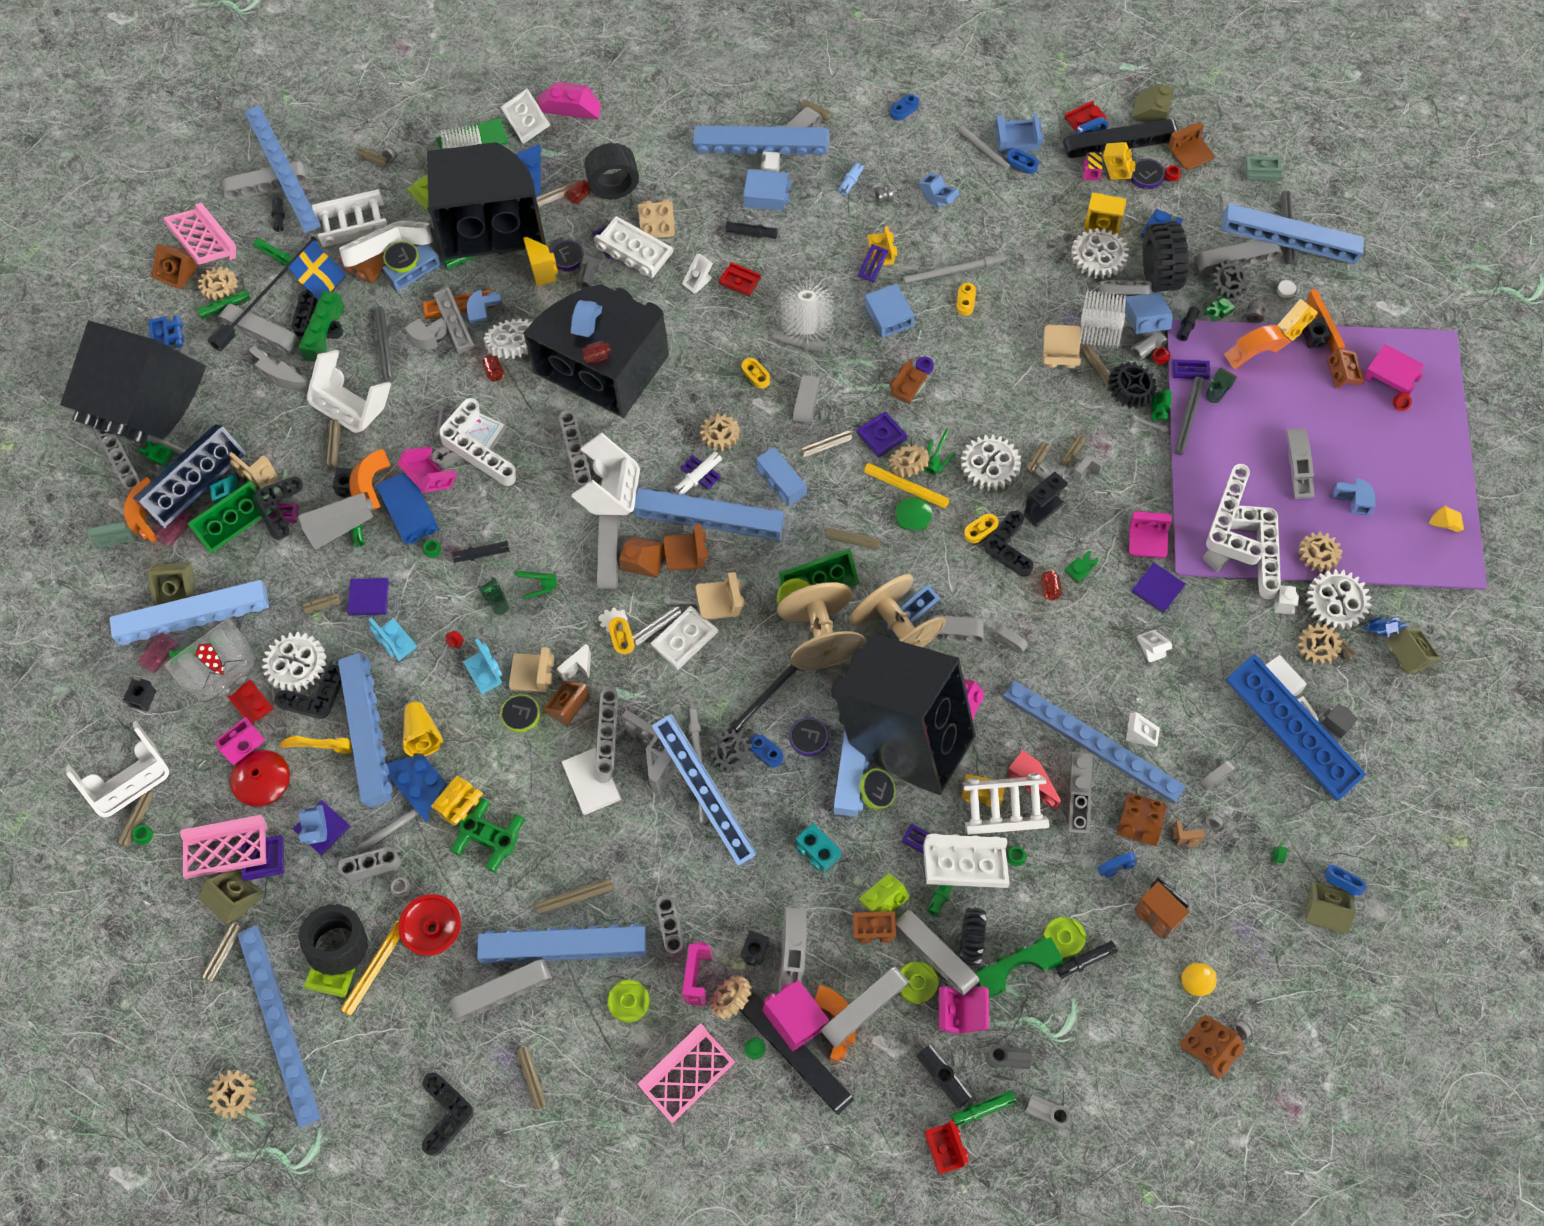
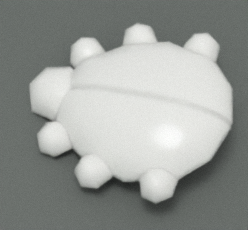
M612 608L610 612L605 610L604 614H600L598 617L599 621L602 622L600 626H606V631L609 632V622L613 618L621 617L627 620L625 610L617 611L616 608ZM622 624L618 626L619 631L622 629Z

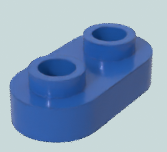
M909 94L893 104L890 108L891 118L900 121L917 110L919 106L918 97Z
M1103 117L1096 118L1081 124L1077 128L1076 134L1105 130L1108 128V122Z
M1011 149L1007 154V162L1011 166L1027 174H1033L1038 170L1039 161L1036 157L1020 149Z
M757 734L749 739L748 744L753 746L749 750L763 763L772 768L782 764V750L765 736ZM757 741L762 743L760 746L755 745ZM775 753L777 756L771 758L770 754Z
M1128 852L1097 867V870L1101 877L1110 878L1116 875L1120 869L1129 870L1136 866L1135 862L1138 859L1134 852Z
M1329 865L1324 872L1327 882L1346 890L1350 895L1360 896L1367 888L1366 883L1361 878L1336 865Z

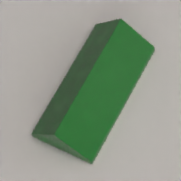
M500 117L478 123L477 126L476 124L468 126L467 129L462 128L465 135H467L466 130L470 134L469 128H471L473 134V126L477 133L476 127L478 126L482 144L493 142L501 145L508 144ZM442 135L436 136L439 148L443 149Z
M251 480L187 523L210 554L262 519L253 502V495L258 490Z
M850 548L778 572L779 587L784 582L796 578L805 580L810 585L841 583L851 587L860 584Z

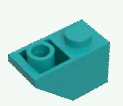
M236 473L225 476L210 486L212 501L215 504L239 488Z

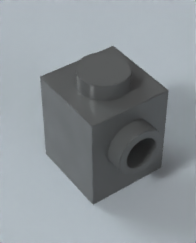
M1338 703L1335 708L1329 707L1323 714L1326 718L1322 724L1341 739L1358 718L1352 714L1349 708Z

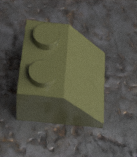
M1156 84L1140 91L1132 119L1147 123L1166 120L1175 87Z
M192 562L157 564L147 571L154 606L193 597L195 578Z
M1404 628L1399 631V634H1395L1386 641L1389 645V651L1394 656H1397L1400 661V667L1405 672H1408V674L1418 673L1442 661L1420 628Z
M236 869L206 880L198 899L220 920L228 924L241 918L262 897L263 892L250 880L243 881L242 872Z
M1312 881L1305 909L1306 922L1316 927L1329 928L1336 933L1348 934L1356 914L1354 896L1350 895L1347 891Z

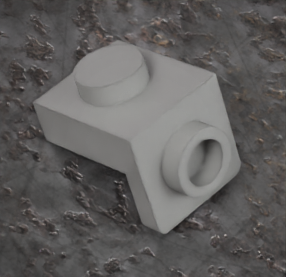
M1087 454L1082 462L1078 461L1075 465L1073 480L1080 483L1089 470L1099 475L1103 463L1099 459Z

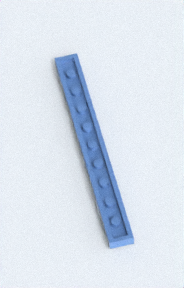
M260 105L244 111L304 232L306 233L321 227Z
M1013 681L1003 695V699L1173 804L1176 803L1186 786L1018 682Z
M256 925L237 933L298 1126L303 1128L321 1120V1116L260 928Z

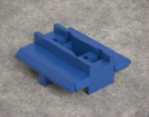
M1398 616L1385 619L1378 617L1369 620L1370 624L1362 628L1389 637V633L1399 634L1398 629L1405 628L1407 623L1400 622Z

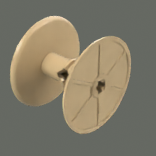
M905 574L887 582L861 602L852 613L850 623L852 625L865 624L881 615L888 624L887 628L893 630L900 639L899 641L924 648L940 633L946 624V619L936 617L916 628L907 618L908 613H904L897 605V602L908 592L913 583L912 575Z
M841 583L811 585L788 595L778 605L777 612L782 619L790 622L810 621L811 623L809 630L814 634L815 638L806 641L793 652L791 663L796 668L817 670L842 664L852 658L853 652L857 647H864L866 644L865 637L857 632H833V621L829 620L830 615L838 612L849 603L852 591L847 585Z

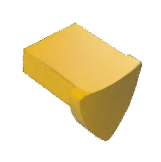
M1447 506L1440 508L1429 521V524L1435 527L1447 528L1457 533L1464 530L1461 513Z

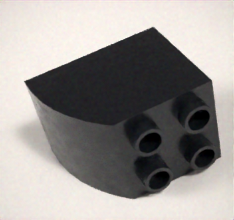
M497 142L427 151L428 207L443 260L525 250L526 247L523 239L525 237L546 245L531 174L525 164L511 150Z
M602 284L582 289L557 301L534 319L523 332L534 374L622 418L626 416L669 356L664 313L661 308L651 302H647L644 305L635 301L632 295L623 288L618 287L613 290ZM579 300L593 301L597 305L602 306V313L595 320L594 333L589 337L571 333L572 317Z
M88 320L60 405L74 410L72 420L146 444L148 436L164 439L181 420L196 394L206 365L155 339Z
M872 633L864 647L859 646L854 650L851 666L844 676L839 675L833 682L831 695L833 699H836L840 712L839 721L844 725L849 744L869 760L898 778L926 791L941 795L976 737L959 658Z

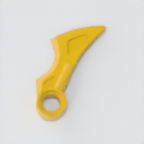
M296 735L284 739L279 744L281 748L313 747L333 749L341 754L353 753L351 740L347 738L312 739Z

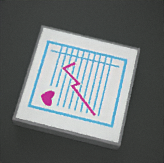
M480 413L479 418L466 434L492 451L507 426L503 422Z

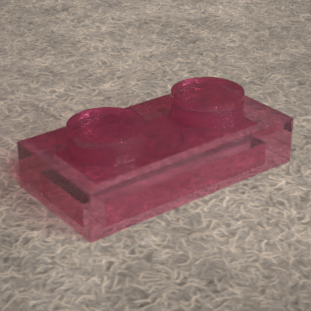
M183 511L165 528L162 527L154 537L171 547L189 527L187 523L194 518Z
M162 632L137 663L155 674L170 656L169 650L174 651L179 644Z

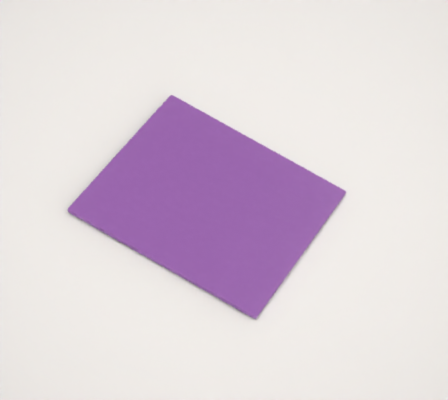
M1172 320V327L1167 330V346L1171 354V358L1168 361L1169 390L1172 392L1170 434L1175 573L1177 575L1258 579V563L1251 565L1231 558L1220 571L1215 572L1202 559L1209 550L1206 546V540L1228 478L1235 465L1244 464L1249 468L1250 474L1239 506L1273 508L1277 512L1281 580L1312 582L1314 578L1318 579L1317 577L1320 573L1325 574V568L1322 572H1319L1318 568L1312 571L1311 565L1305 567L1306 561H1300L1302 555L1298 554L1299 546L1305 536L1309 537L1312 532L1317 536L1320 531L1322 536L1329 533L1330 539L1335 537L1334 542L1340 543L1341 545L1338 549L1343 551L1340 555L1342 557L1335 568L1331 567L1329 572L1332 574L1334 569H1337L1338 574H1340L1342 570H1345V575L1347 576L1352 572L1353 579L1360 577L1358 580L1359 584L1365 582V584L1477 590H1484L1487 587L1458 335L1456 331L1336 326L1345 344L1344 349L1356 352L1363 377L1384 344L1424 364L1421 370L1424 373L1419 382L1414 381L1413 383L1415 387L1410 394L1412 398L1410 408L1405 411H1398L1393 407L1392 402L1393 398L1401 392L1372 377L1370 382L1364 380V383L1360 386L1344 384L1339 389L1335 388L1327 358L1332 354L1328 344L1320 348H1308L1303 332L1294 341L1289 338L1291 342L1277 353L1271 350L1260 352L1235 370L1224 354L1237 344L1236 341L1255 329L1268 325L1277 326L1278 324L1195 321L1196 325L1191 330L1187 341H1181L1178 339L1177 333L1181 328L1182 320ZM1173 359L1210 361V379H1204L1184 454H1175V445L1194 379L1173 378ZM1306 428L1313 463L1315 497L1313 499L1294 500L1286 430ZM1356 478L1369 483L1375 492V508L1371 515L1351 514V500L1332 498V491L1337 482L1354 484ZM1447 506L1461 513L1464 530L1457 533L1447 528L1435 527L1429 524V521L1440 508ZM1230 529V532L1257 541V531ZM1213 538L1215 541L1220 542L1219 539ZM1250 551L1252 554L1257 555L1256 552Z

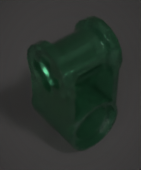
M1220 367L1209 383L1206 399L1211 403L1220 402L1227 391L1233 386L1237 376Z
M494 577L488 583L477 586L484 600L488 602L496 614H504L508 611L509 604L506 596Z

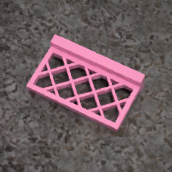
M202 203L195 204V209L163 218V222L198 265L223 257H227L229 260L236 258L235 243ZM194 216L196 220L193 221L187 218ZM177 221V222H181V223H180V225H176V224H173V223H171V222ZM184 223H185V224L193 225V227H192V228H188V227H184L183 225H184ZM196 227H200V228H204L205 230H204V232H203V231L196 230L195 228H196ZM180 231L187 232L189 235H182ZM192 235H199L201 239L194 238ZM204 238L213 239V242L205 241ZM193 242L197 243L198 245L197 247L189 245L188 243ZM204 245L210 247V249L207 250L200 247ZM213 248H216V249H220V250H222V251H221V252H215V251H212V250H213ZM197 253L206 254V256L199 258Z
M262 815L181 830L184 879L266 864L265 831H267V823ZM260 832V837L255 843L248 840L252 834ZM233 837L241 838L234 847L228 844ZM218 840L221 842L214 851L208 848L213 841ZM247 842L251 845L245 854L238 851ZM200 845L201 847L194 855L189 853V846ZM227 846L231 851L222 858L218 853ZM255 849L260 851L259 859L251 860L248 858ZM204 850H207L211 854L202 862L198 857ZM235 853L241 856L237 863L231 864L228 862ZM215 857L221 860L216 867L211 868L208 866ZM194 861L201 864L196 871L189 872V867Z
M700 1023L637 1086L666 1118L673 1123L735 1061ZM705 1037L712 1043L711 1052H699V1043ZM695 1046H697L696 1052H690ZM714 1047H715L720 1053H715V1052H714ZM686 1055H696V1068L683 1067V1060ZM699 1055H711V1068H698ZM714 1055L724 1056L729 1063L723 1068H714ZM681 1061V1067H675ZM671 1070H681L680 1083H667L668 1073ZM683 1070H696L695 1083H683ZM698 1070L711 1071V1080L707 1084L698 1083ZM713 1071H719V1072L713 1077ZM665 1076V1082H659ZM655 1085H665L664 1098H655L649 1091ZM667 1085L680 1086V1099L667 1098ZM683 1086H695V1096L692 1099H682ZM698 1086H704V1087L698 1092ZM658 1101H664V1107ZM667 1101H679V1111L673 1117L666 1110ZM682 1101L688 1102V1103L682 1108Z

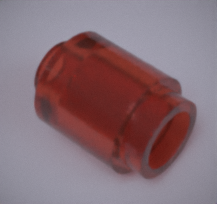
M585 179L579 180L567 191V198L571 203L579 204L590 194L588 181Z
M603 340L586 345V348L582 349L586 363H595L609 358L608 354L611 353L608 343H604Z
M492 354L485 356L481 363L487 378L492 382L501 380L504 371L498 356H493Z
M1055 571L1043 573L1041 585L1044 598L1051 601L1059 599L1063 594L1059 575Z

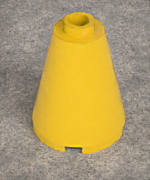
M410 702L404 709L403 749L407 755L412 757L414 754L431 755L440 749L441 743L443 744L442 735L425 706L420 702Z

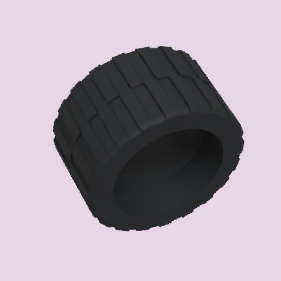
M619 143L602 144L590 151L585 158L584 167L590 191L595 196L607 200L619 199L636 189L639 183V173L634 154L627 146ZM611 169H621L612 174H602Z
M328 904L312 911L303 920V924L299 929V944L307 962L315 971L324 975L335 976L351 971L364 958L368 948V938L360 917L350 907L343 906L342 904ZM345 928L352 931L347 943L337 950L324 952L315 949L319 938L331 929Z

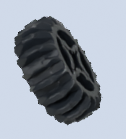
M1129 361L1125 364L1121 363L1109 375L1108 391L1112 392L1111 397H1116V402L1120 401L1122 406L1126 404L1128 409L1132 408V406L1135 409L1144 407L1151 402L1156 393L1157 386L1155 385L1156 379H1153L1154 373H1148L1149 368L1144 369L1143 364L1138 366L1136 362L1131 364Z
M975 907L967 908L963 919L960 959L967 965H979L982 961L986 912Z

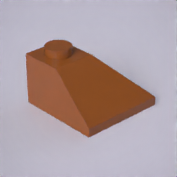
M157 244L151 277L177 289H182L195 272L197 263L184 248Z
M632 536L625 542L619 558L621 570L658 578L665 557L664 544Z

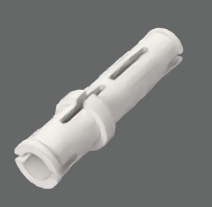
M714 451L692 473L685 475L686 478L674 487L675 491L678 492L680 490L678 494L681 495L685 494L692 486L695 487L705 474L722 461L721 456L719 455L713 460L718 455Z

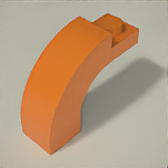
M1268 325L1255 329L1236 341L1237 344L1224 355L1236 370L1256 354L1266 350L1277 353L1291 341L1284 334L1282 328L1276 325Z
M384 449L375 451L359 461L350 476L351 496L364 493L366 498H370L374 506V509L371 510L372 512L381 507L373 490V475L391 466Z
M146 477L128 494L124 505V517L135 535L140 534L144 540L148 538L151 543H154L158 538L146 523L147 513L133 499L136 494L151 482Z
M819 985L814 1001L824 1014L833 1019L849 1004L834 990ZM856 1031L839 1046L833 1047L830 1062L838 1064L840 1059L844 1060L848 1049L845 1047V1044L851 1047L854 1046Z

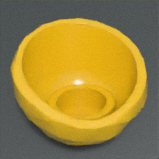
M1192 963L1182 972V985L1193 996H1206L1216 986V973L1207 964Z

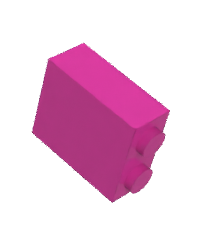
M799 980L793 984L791 982L786 984L777 995L773 993L764 1000L763 1013L792 1052L821 1033L822 1028L830 1021Z

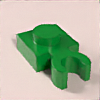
M1221 296L1211 303L1204 315H1213L1211 318L1213 322L1216 321L1218 316L1224 318L1232 313L1235 306Z
M1169 389L1155 393V396L1152 398L1151 410L1154 411L1152 419L1156 423L1159 422L1160 416L1164 420L1168 418L1166 409L1171 408L1172 392Z
M149 441L145 444L148 447L147 449H138L143 456H147L149 461L165 467L174 454L172 449L159 443L153 446Z
M1091 551L1085 553L1083 560L1077 557L1064 570L1077 584L1092 571L1091 567L1098 563V557L1094 560H1089Z

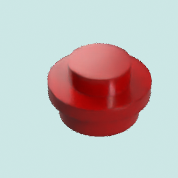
M1170 165L1165 169L1164 178L1166 180L1175 182L1180 179L1181 171L1179 167Z
M1164 347L1157 348L1152 356L1154 363L1158 365L1167 363L1171 358L1169 350Z
M1407 393L1397 394L1393 398V407L1398 411L1409 409L1412 404L1411 396Z
M453 630L445 635L446 643L451 648L459 649L462 646L464 639L459 632Z

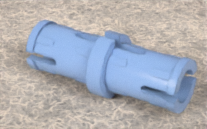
M855 162L849 173L844 176V181L838 188L839 192L842 191L841 194L847 195L851 187L858 181L857 178L864 169L862 165L860 166V163Z

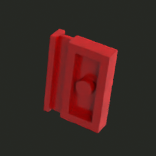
M1092 100L1066 113L1064 119L1068 120V124L1076 132L1081 124L1099 117H1103L1106 120V115L1097 105H1094Z
M730 262L729 267L726 268L720 277L719 284L750 297L757 287L759 280L762 279L761 274Z
M251 679L235 690V693L231 696H227L244 718L247 717L251 723H254L256 720L259 721L274 710Z

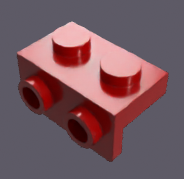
M949 1121L945 1125L923 1132L938 1175L961 1169L968 1164V1152L961 1143V1133L958 1126H955L954 1121Z

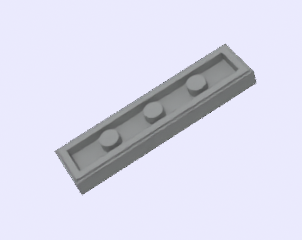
M447 287L434 292V298L458 354L475 348L450 288Z

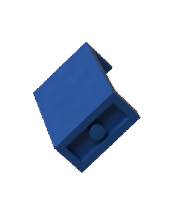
M405 472L376 485L405 545L415 543L418 539L432 535L435 531L439 530L420 489Z

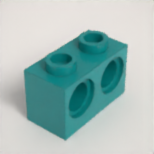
M814 823L795 839L797 851L802 856L806 855L810 859V864L817 871L820 869L825 873L841 858L842 851ZM807 839H813L815 841V844L807 845L805 844V841ZM827 853L830 857L822 860L819 858V855Z

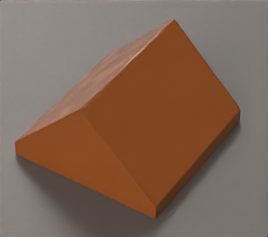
M565 680L542 711L567 727L590 697L587 686L584 683Z

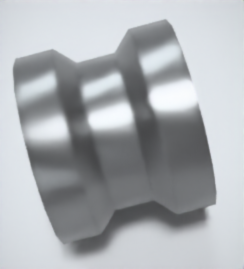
M885 184L881 188H874L878 204H882L886 200L888 202L893 200L889 184Z
M1258 301L1250 302L1247 306L1246 320L1250 323H1261L1264 319L1265 305Z

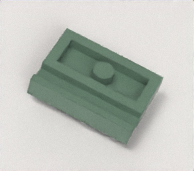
M1246 156L1247 180H1282L1281 157Z
M125 522L87 529L88 537H91V540L98 548L135 541L134 533L126 526Z

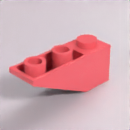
M1022 750L1009 767L1007 775L1009 778L1028 777V774L1039 773L1040 776L1046 779V784H1039V797L1048 807L1058 809L1061 800L1038 760ZM1025 785L1026 791L1031 794V786Z

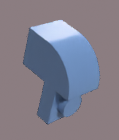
M929 173L919 182L925 198L936 207L952 203L960 194L958 188L946 186L940 174Z
M478 290L470 296L467 302V312L471 324L488 321L486 307L503 304L500 293L490 292L483 296L482 290Z
M579 300L572 317L571 333L589 337L594 333L595 320L602 313V306L597 305L593 301Z
M1356 478L1354 484L1337 482L1332 491V498L1351 500V514L1370 516L1375 508L1374 489L1362 479Z
M319 805L302 809L299 813L302 827L299 833L300 843L305 842L308 845L326 841L327 828L323 806Z

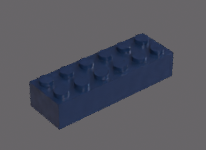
M215 424L136 494L133 499L157 525L165 528L232 467L230 463L231 458L228 455L230 452L239 459L246 452L223 426Z

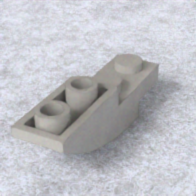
M255 346L248 350L253 360L257 362L255 366L259 374L283 388L308 392V379L303 374L299 375L291 364L287 365L283 361L278 364L276 360H270L264 350H258Z
M1306 428L1286 430L1294 500L1313 499L1315 497L1313 486L1314 472Z
M1072 752L1068 795V832L1089 834L1093 754Z
M785 907L778 992H781V989L790 982L793 984L798 980L800 982L802 980L806 952V909Z

